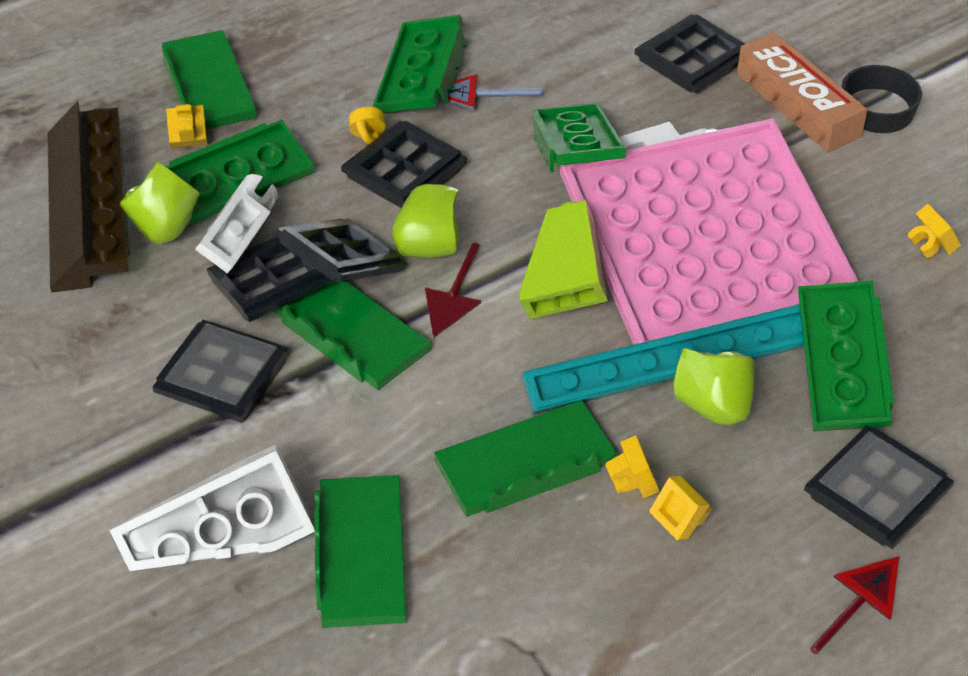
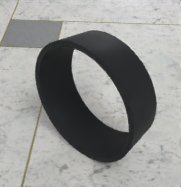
M886 65L858 67L844 77L841 85L850 95L865 89H881L892 92L906 101L909 109L898 113L884 114L867 110L863 130L874 133H891L907 127L913 120L922 99V89L915 78L903 70Z

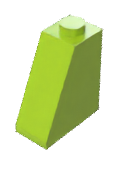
M586 200L566 202L559 207L547 209L519 291V300L530 320L608 301L595 219Z

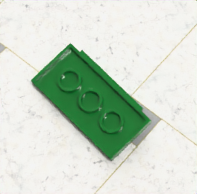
M461 15L402 23L373 107L380 109L383 113L436 107L440 95L445 103H449L448 91L451 92L456 81L455 69L460 68L463 59L462 47L466 48Z
M223 30L162 43L164 64L179 105H203L206 129L257 118L255 106Z
M598 103L534 109L533 126L535 141H537L540 152L543 153L544 161L549 166L550 172H554V161L559 166L626 158L623 142Z
M282 119L269 125L263 123L169 161L170 165L165 166L200 193L193 209L192 218L187 226L220 213L247 175L255 174L263 177L254 190L260 196L265 194L272 184L276 189L313 174L315 168Z
M873 280L798 286L813 432L864 428L866 425L870 428L891 426V410L894 405L880 297H875Z
M347 281L333 282L273 311L282 318V323L361 383L366 381L377 390H380L431 351V342Z
M582 400L434 452V460L466 517L484 510L486 513L593 475L600 472L601 467L606 466L605 464L608 461L617 457L616 451Z
M399 475L320 479V494L319 490H314L315 593L317 610H321L322 628L406 623Z

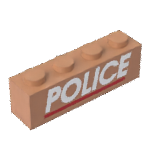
M770 33L741 46L737 72L741 79L752 86L766 101L775 106L788 120L792 121L827 153L862 137L867 108L777 33Z

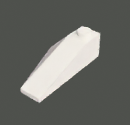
M276 444L233 464L110 529V533L129 571L179 565L189 561L210 558H229L232 555L254 552H273L315 532L300 493Z

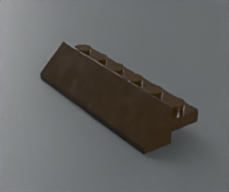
M77 101L48 132L51 293L92 288L91 276L129 271L128 217L120 206L121 200L126 195V183L118 107L81 111L79 101Z

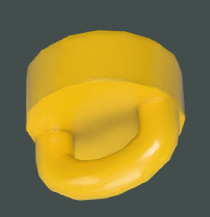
M375 107L358 108L351 112L348 118L351 134L361 137L367 145L378 138L379 134L386 127L383 111Z

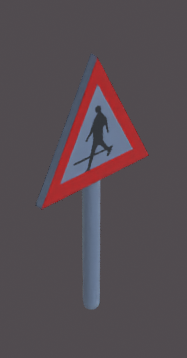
M478 74L456 80L453 90L451 92L448 91V100L450 103L474 110L476 97L541 96L544 91L541 88L477 89Z

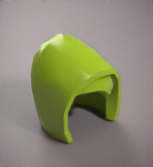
M157 162L141 185L128 190L125 198L121 200L120 206L137 229L151 243L160 245L175 240L183 233L192 218L193 209L200 193L163 164Z
M424 184L410 192L401 211L396 215L392 227L394 245L399 254L420 258H438L455 254L460 238L458 219L454 217V205L458 189L445 185Z
M684 348L674 379L676 399L697 412L702 418L717 425H736L746 421L752 411L755 390L754 360L737 352H722L714 355L708 352L703 354Z

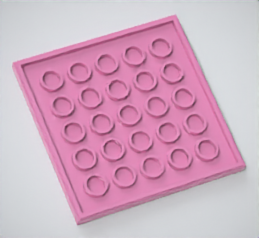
M774 118L625 150L626 158L560 166V175L571 201L579 202L586 200L595 219L604 278L633 345L798 305V286L859 282Z

